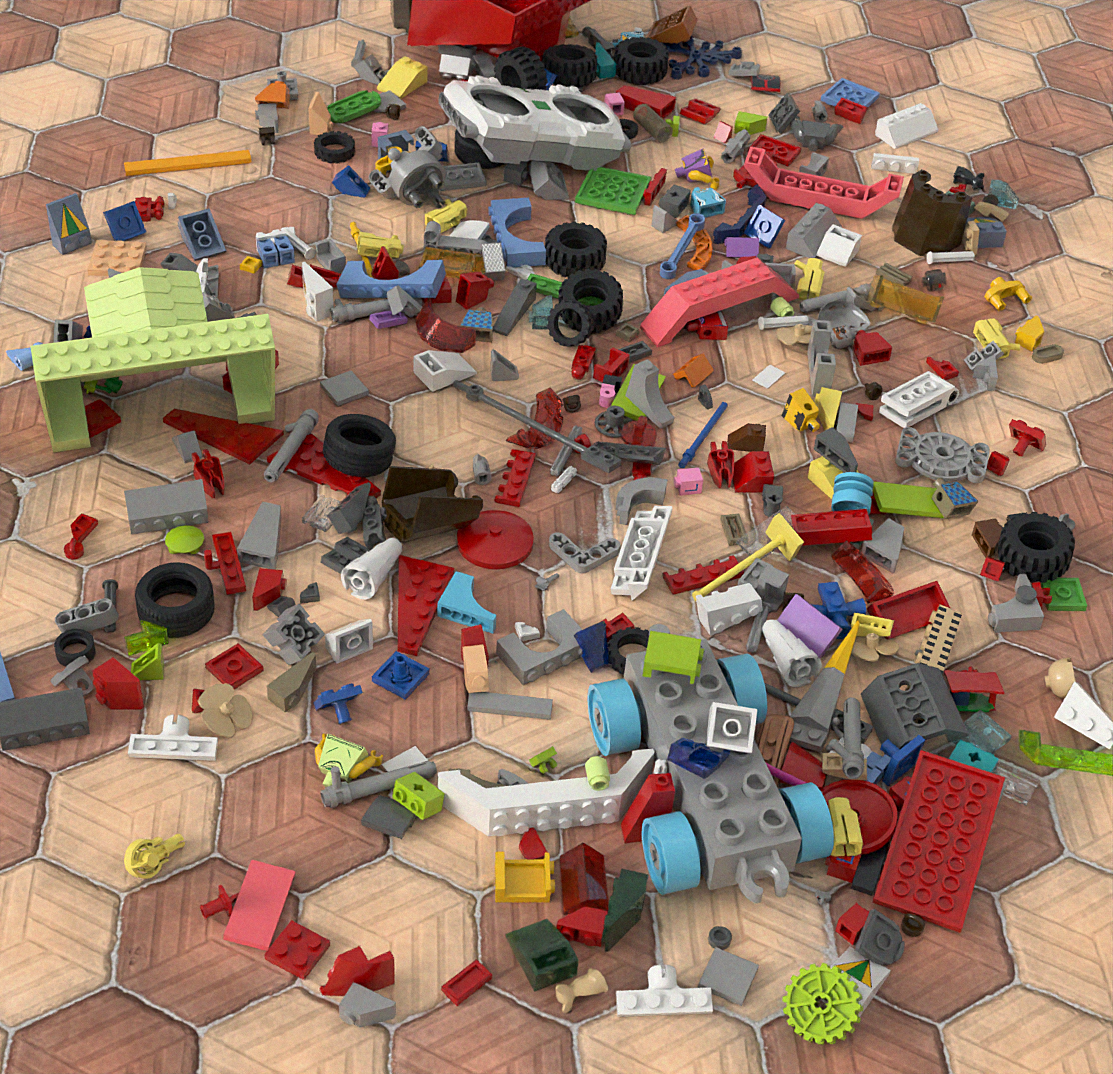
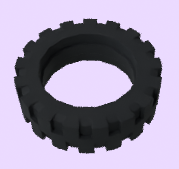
M324 132L322 135H318V138H315V156L317 155L318 159L328 163L346 162V160L352 159L355 155V140L345 132ZM333 144L344 146V148L339 150H330L324 147Z
M574 300L562 301L557 303L554 309L550 310V315L547 317V329L550 331L548 333L550 337L554 338L553 340L556 343H560L559 345L567 347L578 346L591 336L590 332L593 331L594 326H592V323H594V320L591 318V311L587 309L585 304ZM567 309L578 312L582 320L581 331L573 338L564 336L558 325L561 313Z
M627 627L625 630H618L617 634L614 633L611 636V640L608 643L607 657L609 664H612V668L615 671L618 670L622 675L625 672L626 658L619 653L618 649L627 644H639L647 648L649 630H641L639 627H635V629Z

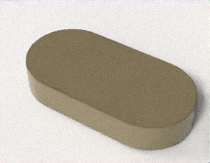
M1055 344L1033 350L1032 359L1037 363L1059 360L1063 357L1064 349Z

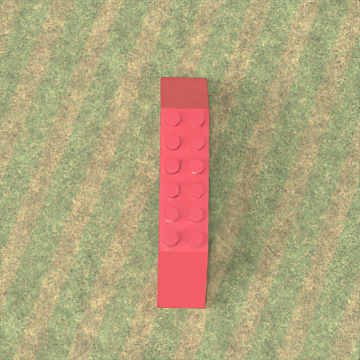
M751 146L744 163L746 170L771 201L806 207L807 209H811L815 203L831 208L833 213L861 219L898 198L904 176L889 173L888 177L871 186L781 169L765 153L766 149Z
M754 258L672 286L640 324V328L657 347L671 343L672 339L688 321L772 292L776 293L779 297H783L787 302L799 298V294L778 273L759 258Z

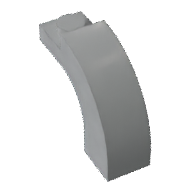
M647 477L633 480L624 485L618 492L615 510H617V516H620L619 524L627 525L630 511L638 504L652 503L663 505L668 480Z

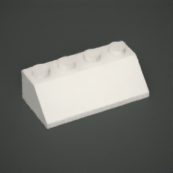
M920 103L878 119L875 135L896 149L937 133L938 127L932 111Z

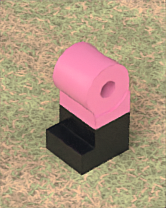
M605 374L599 404L602 407L608 408L611 406L615 399V393H618L622 386V377Z

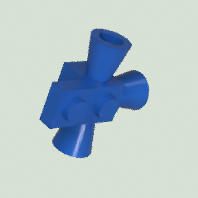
M838 582L818 583L817 589L823 604L811 605L842 628L836 639H844L852 629L846 621L847 616H854V613L866 615L865 601L863 598L845 603Z

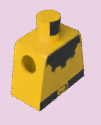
M801 388L790 393L781 416L800 432L808 428L812 432H816L821 426L816 421L819 408L806 390Z

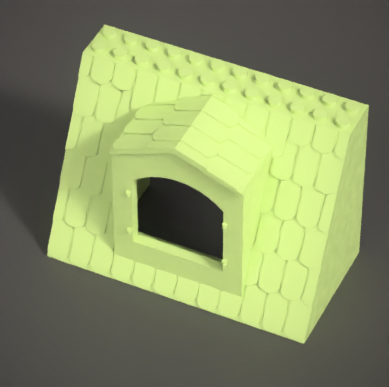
M139 267L84 287L92 338L30 346L36 385L53 453L91 447L81 382L227 362L238 423L251 424L275 420V344L269 314L207 322L198 272Z

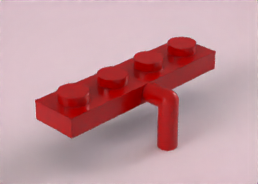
M232 532L212 535L218 561L213 562L212 551L205 550L206 569L214 570L220 568L226 595L245 592L246 585Z

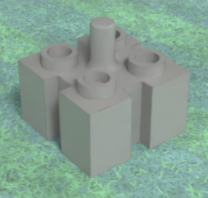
M300 603L286 609L277 618L279 622L272 624L263 634L273 647L278 646L281 649L278 654L288 665L301 661L311 651L310 647L316 645L325 635L315 622L310 623L307 620L310 615Z

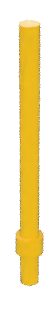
M351 222V235L357 244L358 235L361 231L357 228L355 222ZM361 255L367 275L373 278L368 256Z

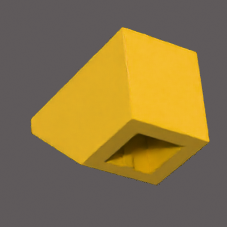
M1035 315L1031 320L1028 319L1025 325L1019 327L1015 333V343L1020 344L1021 347L1031 352L1041 345L1044 335V329L1039 316Z

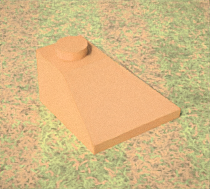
M315 92L309 106V130L312 135H322L324 132L329 133L332 131L333 122H331V115L319 92Z

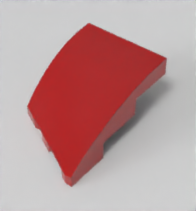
M791 742L782 771L806 783H814L822 793L827 774L822 771L823 762L796 743ZM779 779V783L788 784Z
M360 946L337 956L334 966L327 974L329 980L325 986L319 988V991L325 996H345L353 983L359 984L371 991L395 984L394 956L391 951H388L368 960Z

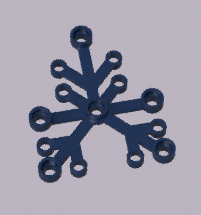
M692 36L688 41L682 43L684 47L690 50L682 48L679 43H663L668 52H681L689 55L685 62H677L675 59L669 60L668 66L673 68L671 70V78L675 80L682 78V71L685 69L687 74H694L695 67L690 65L693 62H696L699 66L698 75L700 77H708L710 69L708 65H704L703 61L711 65H717L718 60L725 64H730L732 58L740 59L742 57L740 47H733L732 50L718 51L724 45V42L720 40L715 42V46L709 52H705L710 49V43L707 41L702 42V47L696 50Z

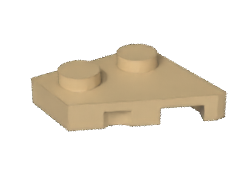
M969 221L965 226L962 243L966 251H973L976 256L979 228L974 221Z

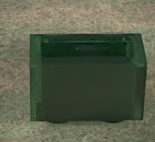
M621 869L620 877H615L613 894L610 896L608 915L606 914L603 926L602 941L606 942L605 952H609L641 919L649 874Z
M548 919L505 934L534 992L577 976L579 959L569 941Z

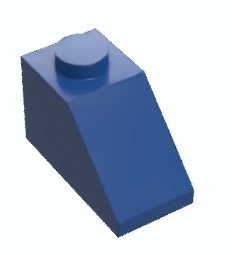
M349 165L337 173L332 181L335 188L346 195L364 198L370 190V186Z

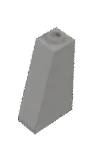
M262 501L237 547L239 562L267 569L277 568L282 520L281 505Z

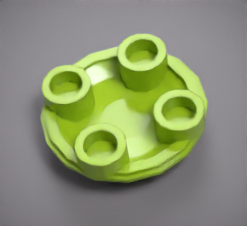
M188 525L173 528L165 537L166 546L171 554H196L200 551V546L204 541L202 531Z

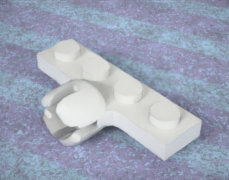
M174 714L167 716L164 719L162 733L159 735L131 734L129 757L216 761L218 738L189 736V720L182 715H178L177 724L173 722Z
M661 965L650 967L648 971L649 987L646 990L616 991L617 1017L711 1014L713 1012L711 988H679L677 985L676 969L671 965H665L662 973Z

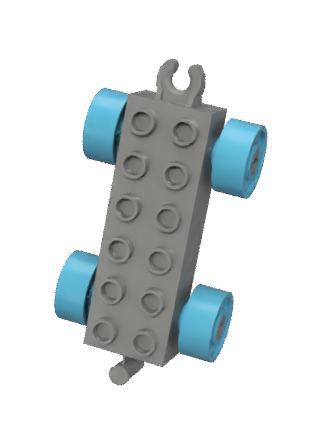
M663 624L652 625L649 629V635L650 631L670 634L669 628ZM703 639L700 648H704L703 659L697 663L702 664L700 677H695L694 684H690V676L653 669L651 678L643 677L646 651L627 654L624 679L621 678L589 686L587 694L588 714L594 739L604 756L637 750L640 746L642 732L648 748L654 749V762L658 759L667 761V773H671L675 787L673 806L676 812L646 818L642 824V844L645 861L655 888L662 895L695 888L699 885L701 869L709 890L739 884L738 886L744 896L757 904L761 902L763 888L758 886L754 880L771 876L775 881V894L780 898L785 897L790 881L788 872L794 871L796 864L825 858L832 853L834 845L833 825L823 794L811 782L778 789L754 739L751 754L707 747V727L710 707L713 702L757 709L755 725L765 721L767 715V694L763 676L757 662L748 653L716 660L707 640Z

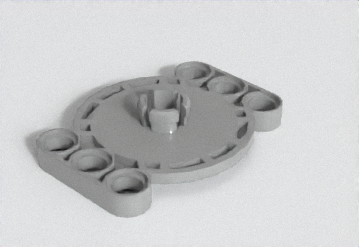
M905 427L901 433L895 463L900 467L912 465L920 474L934 480L943 478L945 482H952L967 477L972 483L978 484L984 480L990 448L985 443H976L970 446L963 439L948 433L929 432L920 435L916 429ZM972 473H977L981 476H975Z

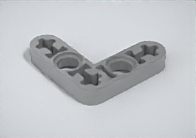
M553 533L549 537L550 549L578 573H587L616 557L620 552V542L614 538L606 539L583 552L562 533ZM566 551H573L574 554H573V555H568V554H566L565 552H566ZM593 554H600L601 557L595 558V557H593L592 555H593Z

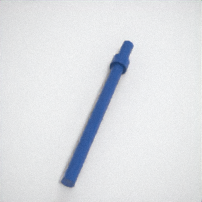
M726 402L720 404L691 447L683 453V458L678 464L680 468H685L687 463L693 460L695 452L728 407Z

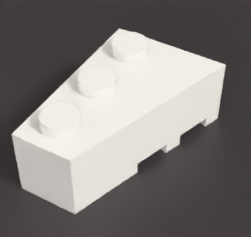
M750 583L730 587L728 591L722 593L713 591L712 595L706 597L702 595L696 596L699 620L710 636L720 633L724 629L734 624H739L741 621L763 611L762 599Z
M1074 682L1054 718L1106 748L1113 750V720L1078 682Z

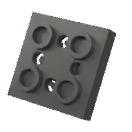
M786 93L768 116L776 130L782 134L794 118L800 120L798 116L800 109L793 97Z

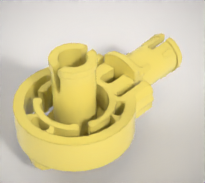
M178 833L165 841L161 837H156L152 840L142 838L133 841L128 846L124 857L128 873L143 879L155 876L160 871L162 864L169 861L165 857H169L171 852L185 846V842L179 843L184 838Z

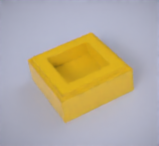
M247 256L239 265L240 270L255 274L262 266V260Z

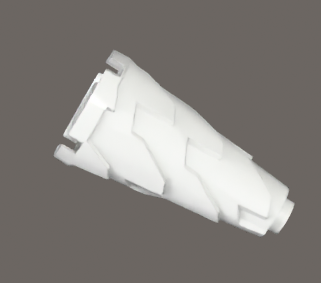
M389 538L349 563L341 572V581L345 589L350 588L353 591L351 595L356 598L370 599L377 592L378 587L388 576L387 573L401 554V542L398 539Z
M767 620L762 627V632L785 682L791 687H802L811 683L809 678L811 676L816 678L821 671L822 663L820 658L777 620Z

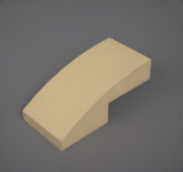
M978 202L974 207L985 217L992 213L1002 222L1009 215L1008 212L1000 207L985 202Z
M823 753V773L850 779L843 773L842 757L838 753ZM864 758V772L855 780H867V758Z

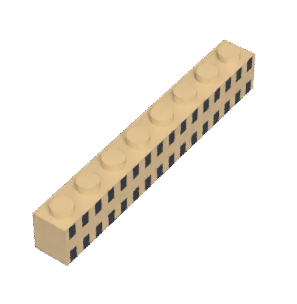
M939 605L937 612L932 611L929 622H932V624H928L924 635L927 636V639L923 638L919 649L923 651L918 653L915 664L920 663L939 668L941 674H943L962 616L961 612L943 605ZM907 685L905 691L909 690L911 687ZM923 718L914 720L916 724H921L925 721Z

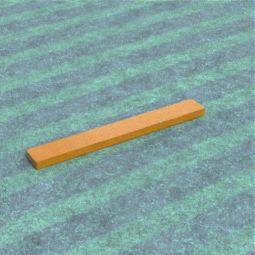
M249 150L124 162L126 176L247 164L252 163Z

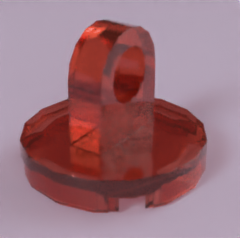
M641 415L638 421H631L624 425L621 432V440L624 441V444L655 445L657 433L647 423V417Z

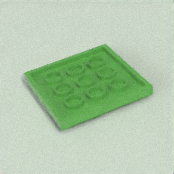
M598 167L596 171H593L594 168L589 170L575 197V203L636 215L643 200L644 190L648 188L652 177L605 167Z

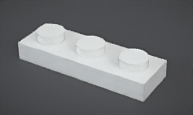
M874 153L871 169L915 174L918 169L919 158Z

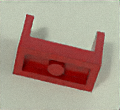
M612 347L609 360L603 366L599 364L594 365L593 379L603 383L605 374L620 377L629 367L630 354Z

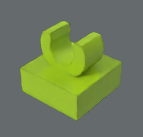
M673 116V121L666 119V123L672 128V137H678L679 116Z
M552 746L529 759L532 767L539 764V770L544 774L548 771L546 763L552 769L557 766L556 761L550 758L556 755L557 752Z

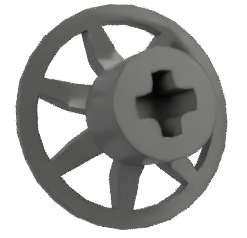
M610 406L607 408V411L600 413L595 418L594 423L600 433L609 437H622L632 431L633 421L631 418L624 416L625 412L622 407ZM629 423L630 427L628 428L624 424ZM599 425H606V427L602 430ZM620 427L625 432L618 433V428ZM610 428H613L614 434L608 433Z

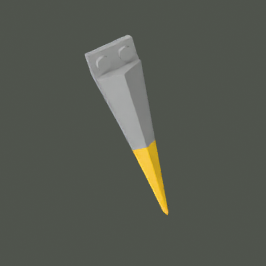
M859 620L852 627L790 715L794 720V728L789 743L794 742L804 748L818 752L822 751L829 736L843 679L859 629Z

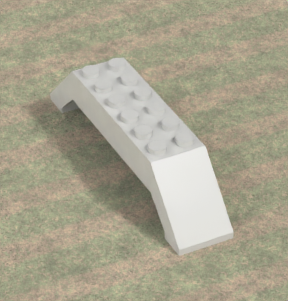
M654 749L632 751V756L616 774H609V786L600 791L592 789L587 777L484 788L461 775L460 770L438 772V789L445 793L442 805L444 808L488 837L515 833L523 834L531 827H534L536 831H547L549 829H566L575 826H590L592 824H609L620 820L633 803L648 775L652 774Z

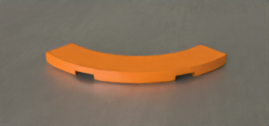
M685 215L676 224L677 227L685 232L689 227V216ZM702 229L697 231L692 239L696 246V252L687 263V267L694 271L699 269L705 270L712 257V240L708 232Z

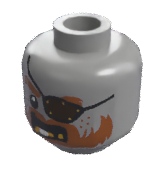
M847 325L832 329L830 339L832 346L841 349L852 345L853 339H855L853 329L850 330Z

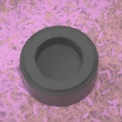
M1027 585L1020 586L1016 592V599L1023 604H1032L1037 596L1036 590Z
M716 926L710 930L708 942L711 947L725 950L730 946L732 934L726 927Z

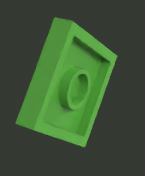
M1057 578L1051 582L1047 580L1046 583H1040L1041 588H1050L1052 602L1046 604L1047 611H1086L1087 603L1079 578Z

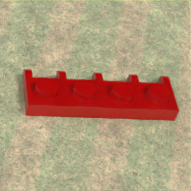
M512 449L510 455L515 457V460H508L506 464L507 467L512 468L511 472H504L502 475L503 479L508 480L507 484H500L498 487L500 492H504L503 496H495L494 501L499 504L520 507L536 459V453Z
M731 555L729 556V561L720 563L718 559L713 560V565L703 567L699 563L696 564V569L685 571L684 568H679L677 574L669 575L668 572H663L662 576L672 594L675 595L705 587L739 563L735 556ZM742 570L728 581L741 578L744 571Z

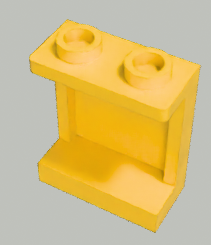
M495 852V902H550L551 893H555V879L550 878V874H554V861H550V853H545L543 860H505L504 852Z

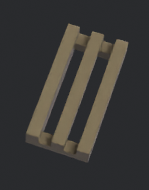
M885 263L884 266L882 265L876 270L878 276L901 288L912 281V276L888 263Z
M740 514L721 515L720 520L728 545L733 546V543H736L737 546L741 542L747 545L748 538ZM727 519H728V522H729V525H730V528H731V531H732V534H733V537H734V538H732V535H731V532H730V529H729V526H728V523H727ZM733 519L736 520L741 537H738Z

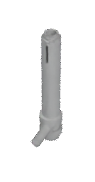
M871 282L870 284H863L860 287L853 288L872 299L878 311L884 309L883 304L879 300V297L884 293L883 285L880 282ZM847 290L802 300L799 308L801 312L808 313L821 310L826 304L835 300L846 301Z
M413 298L422 305V298ZM335 299L334 303L336 306L331 308V317L333 322L337 321L339 323L344 320L352 321L355 318L370 316V314L390 311L391 308L388 299L354 305L351 303L343 305L340 299Z
M307 409L303 411L295 423L285 426L286 432H292L264 472V478L268 482L278 480L306 436L310 435L317 425L319 415L315 410Z
M851 697L845 700L843 705L844 747L836 739H832L829 742V746L842 757L843 773L850 779H856L864 772V754L861 751L860 703L856 698Z
M428 760L349 783L346 781L341 782L340 769L335 766L331 768L332 785L320 791L324 807L330 806V808L337 807L339 803H343V805L351 803L353 799L394 788L396 779L414 771L424 779L431 778L434 774H437L434 761L430 762Z

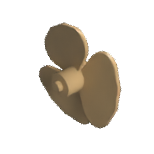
M798 324L788 328L777 329V337L786 345L809 343L811 334L808 333H811L812 326Z
M871 633L866 636H856L851 654L863 660L876 662L879 660L878 652L883 655H894L898 652L899 645L894 640L879 641L883 636Z
M215 684L207 688L199 697V705L204 709L201 715L202 720L217 735L227 738L234 736L235 726L232 721L241 729H246L250 726L253 717L251 706L244 696L234 695V689L230 684Z

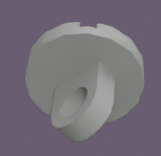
M85 656L77 658L67 665L65 670L60 673L58 672L52 677L51 683L55 687L65 683L69 689L79 688L77 682H82L86 688L82 690L83 696H86L93 688L91 679L82 669L89 663L88 659Z

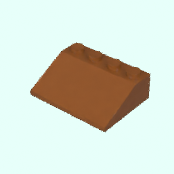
M691 5L653 22L647 37L652 40H658L661 43H679L681 41L684 43L688 41L698 20Z

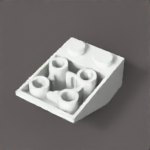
M428 350L414 356V373L432 392L451 385L456 380L461 381L477 374L458 353Z

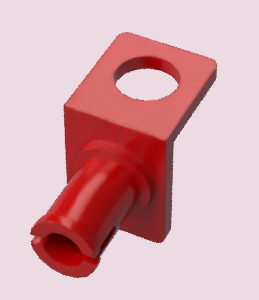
M222 884L219 885L218 898L200 905L204 919L221 911L226 912L230 919L234 908L232 903L237 900L239 893L229 897Z

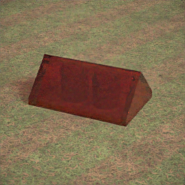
M584 842L560 855L564 915H569L585 906L608 911L607 914H609L604 855Z

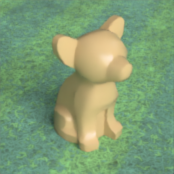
M590 968L587 974L575 979L570 985L558 984L556 986V997L563 1004L562 1011L568 1013L576 996L606 993L608 986L603 975L598 970Z

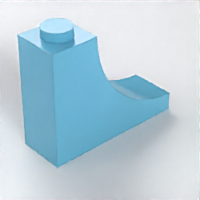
M456 571L438 601L437 617L470 627L481 624L483 631L493 634L496 629L497 615L482 608L474 599L472 594L474 591V576Z

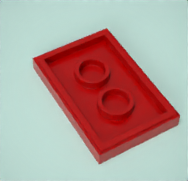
M763 134L750 145L751 147L766 149V154L773 152L774 157L771 159L788 167L801 153L802 149Z

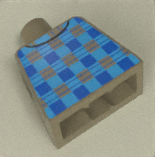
M479 307L476 310H468L460 324V339L492 343V313L486 311L483 307Z
M938 478L933 483L936 491L932 495V499L945 519L968 515L978 503V500L957 481L946 483L943 478Z

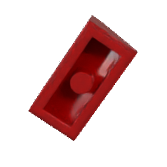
M841 98L835 106V115L860 124L868 107Z

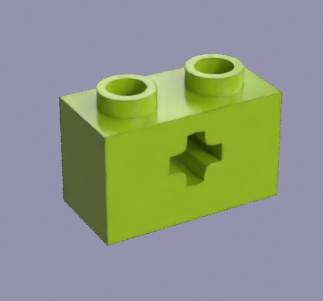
M414 771L396 779L392 798L424 820L441 812L445 793Z

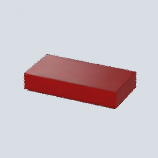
M476 959L442 985L441 991L458 1006L492 979V973Z

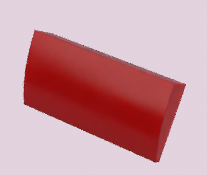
M867 509L791 515L792 528L804 541L802 546L872 540V525Z
M934 581L874 602L866 609L870 616L894 621L890 636H884L889 640L928 626V624L931 625L932 622H929L932 611L937 612L939 605L948 608L950 606L938 581Z

